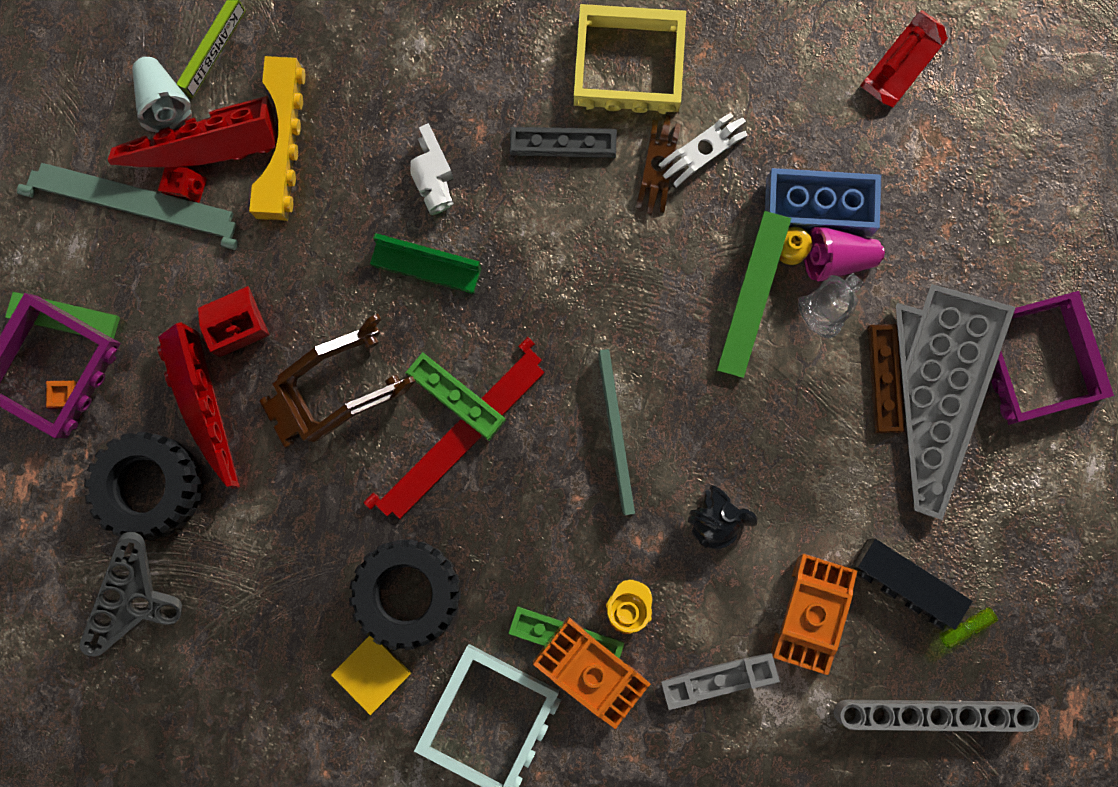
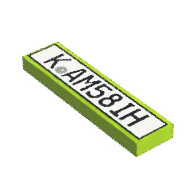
M226 0L179 78L177 85L185 95L194 98L244 15L245 9L240 0Z

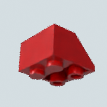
M249 286L198 308L199 325L210 352L218 357L227 355L270 336Z

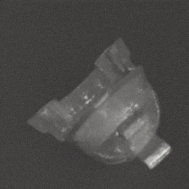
M854 273L849 275L846 280L839 276L830 275L816 291L812 292L809 296H803L798 299L802 318L812 331L823 338H832L838 335L844 322L852 315L858 303L855 292L865 283Z

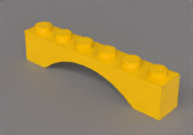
M265 56L262 82L271 94L276 106L278 139L269 165L263 174L252 184L249 212L256 219L288 221L289 212L293 211V197L290 194L291 187H294L296 182L293 163L298 159V146L295 145L296 135H300L301 130L298 110H302L303 96L300 93L301 84L304 85L305 69L301 67L297 58Z

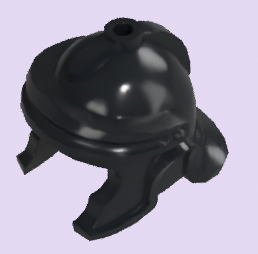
M711 485V492L709 490L705 491L707 509L698 507L696 510H690L688 523L693 525L692 533L700 545L705 548L722 549L737 539V533L744 526L755 527L758 518L748 509L743 508L739 510L730 503V498L723 490Z

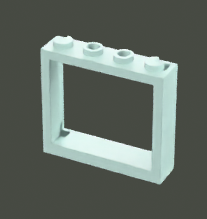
M469 644L414 752L481 787H519L523 778L518 775L523 766L529 767L535 755V751L531 749L536 739L541 742L547 731L548 725L544 724L549 713L555 714L561 702V699L557 698L559 690ZM473 660L546 697L504 785L430 747Z

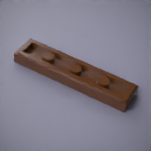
M869 325L875 434L904 433L898 325Z

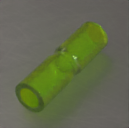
M987 607L967 618L965 622H960L956 630L948 629L941 633L940 638L944 645L951 649L970 638L973 634H977L998 622V618L994 611Z

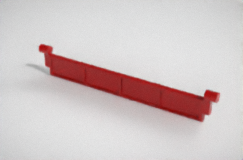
M529 337L518 346L525 355L481 398L502 416L545 373L538 366L542 359L531 350L535 343ZM460 419L382 499L373 492L363 503L370 510L376 505L387 517L393 512L401 519L482 435L464 420Z

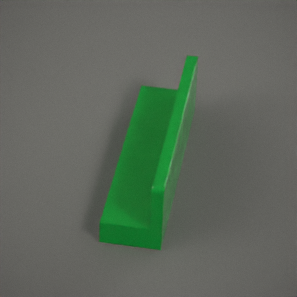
M374 234L373 239L376 245L370 262L371 266L471 294L475 293L482 270L479 261L385 235Z

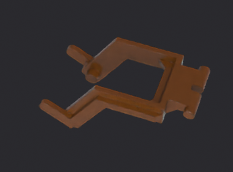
M379 314L369 317L358 331L314 347L278 375L277 380L272 383L278 393L273 398L265 396L259 400L270 422L278 421V424L273 428L284 448L294 444L292 438L297 434H300L303 441H319L353 416L405 394L416 382L413 376L400 381L398 376L394 375L385 381L387 387L343 405L321 422L315 421L297 389L298 378L326 358L362 344L367 349L376 346L379 343L376 337L380 334L378 327H376L381 321Z

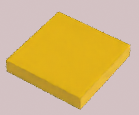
M369 635L331 676L371 715L407 679L411 672L384 644H376Z

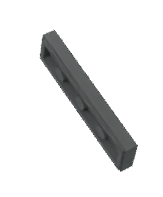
M510 127V155L616 158L617 129Z

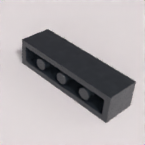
M876 538L866 541L851 566L858 571L856 576L869 584L872 581L882 586L880 589L882 593L892 599L899 597L906 602L904 607L917 615H920L921 612L930 617L928 622L942 631L945 628L956 630L973 602Z

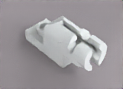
M428 123L419 127L422 137L418 138L424 154L411 160L410 171L420 195L425 197L424 202L430 215H435L453 205L447 181L453 179V175Z

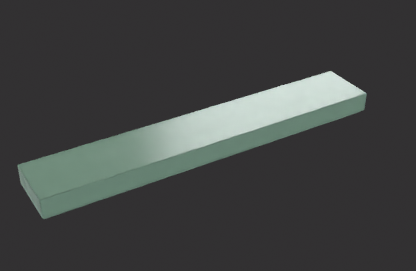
M609 349L600 350L598 352V361L622 515H634V503Z

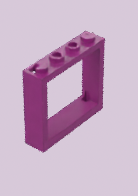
M1079 291L1015 308L1012 320L1060 307L1089 394L1021 413L1001 351L992 375V387L999 394L1001 401L1000 411L1003 418L1007 420L1008 425L1114 396Z
M24 293L0 335V383L40 312L99 344L54 424L0 393L1 408L53 438H68L71 431L77 429V420L81 413L90 406L92 401L90 397L94 390L103 383L107 367L116 360L117 357L114 355L121 343L41 297Z

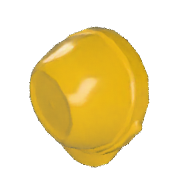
M625 580L616 587L605 606L609 622L614 629L621 633L633 634L645 628L648 622H651L652 594L646 585L634 580Z

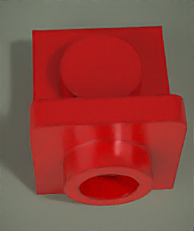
M165 167L158 191L166 195L181 196L193 202H200L207 179L189 168Z

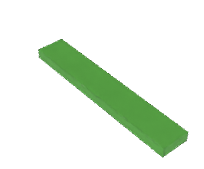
M767 211L763 212L717 371L744 378L791 222L789 217Z

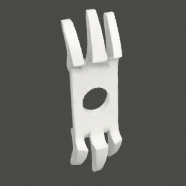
M730 113L719 119L713 126L685 146L674 151L659 164L662 169L681 156V159L663 175L664 178L667 179L688 165L689 168L673 183L677 187L724 150L748 136L746 131L734 135L730 140L727 138L746 122L745 119H738L721 130L720 127L734 117ZM708 141L712 145V152L708 155L700 153L698 143Z

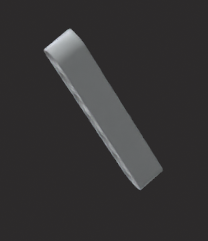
M842 700L837 703L834 709L836 720L852 730L1029 732L1038 726L1040 719L1038 712L1033 707L1012 701ZM853 707L856 712L853 720L846 722L844 713L848 708ZM882 708L884 716L882 720L875 722L873 720V713L876 709ZM910 708L912 717L909 721L903 722L902 713L905 709ZM939 709V720L932 722L930 718L932 711ZM967 709L968 719L961 723L959 715L962 710ZM995 709L997 718L994 722L990 723L988 714ZM1024 710L1025 719L1018 723L1017 714L1019 711Z

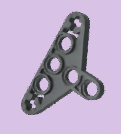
M127 532L118 539L80 641L79 647L85 655H101L143 619L170 625L176 623L181 616L182 603L178 598L153 591L145 542L140 534ZM129 542L134 543L130 557H125L126 546ZM119 565L125 566L129 570V574L118 576L113 572V568ZM110 589L115 590L120 594V598L109 600L104 596V592ZM141 597L146 599L149 604L146 607L139 608L132 601L135 598ZM165 605H171L176 609V613L165 615L160 609ZM104 613L110 616L111 621L105 624L99 623L95 616ZM94 633H100L96 645L90 644Z

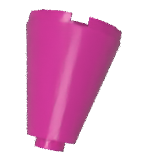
M814 227L809 232L812 239L811 252L804 259L810 279L822 282L877 267L884 259L885 250L877 239L826 227Z

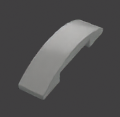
M772 653L714 665L661 681L669 710L747 688L754 689L780 682Z

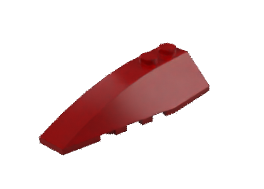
M265 96L209 112V118L196 122L194 117L186 120V124L173 131L170 127L159 130L152 139L142 136L112 147L108 162L110 165L133 167H182L230 159L241 160L247 155L256 152L267 153L276 147L278 136L269 98Z
M182 322L176 323L158 336L160 345L157 346L160 359L165 361L167 371L164 372L166 383L172 388L181 415L194 441L210 466L226 487L238 488L240 486L199 332Z

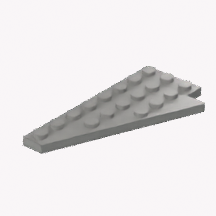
M931 284L923 310L897 303L896 314L914 510L943 520L1015 307Z

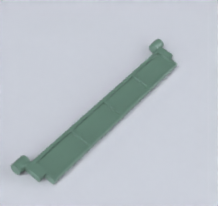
M41 163L38 172L31 171L26 185L19 184L17 187V194L32 198L35 194V189L220 236L223 237L221 247L236 250L238 241L232 239L236 228V223L231 222L233 212L45 163Z

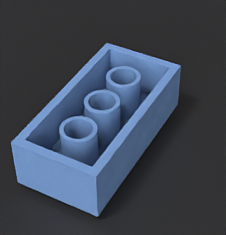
M772 168L766 178L765 211L791 218L789 227H801L808 233L814 227H826L870 237L880 228L881 175Z

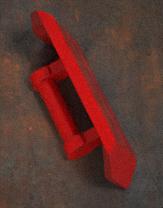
M919 11L860 86L883 104L894 107L948 39L944 25L925 11Z

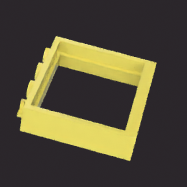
M580 4L574 106L587 107L586 110L593 109L594 107H603L609 111L632 109L636 113H645L650 110L658 111L660 114L665 115L666 112H679L682 96L686 11ZM587 26L676 32L673 94L583 89Z

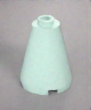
M153 57L139 58L133 64L132 71L136 112L141 126L147 131L157 133L162 128L170 127V129L175 130L184 125L185 121L192 114L190 110L191 103L187 96L157 59Z

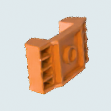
M801 554L797 558L792 576L796 578L780 634L775 633L771 647L773 658L825 675L829 674L853 597L857 570L806 554Z
M570 617L566 618L532 661L533 665L554 683L615 730L651 685L640 673L629 664L624 663Z

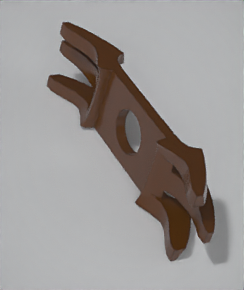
M669 115L665 117L660 139H656L658 120L652 121L646 164L636 208L641 209L646 187L650 188L647 214L651 215L658 189L662 190L659 213L665 212L670 177L665 179L663 175L672 167L673 161L662 171L654 170L651 162L656 157L665 159L675 151L681 127L680 124L676 123L672 142L668 141L670 129Z

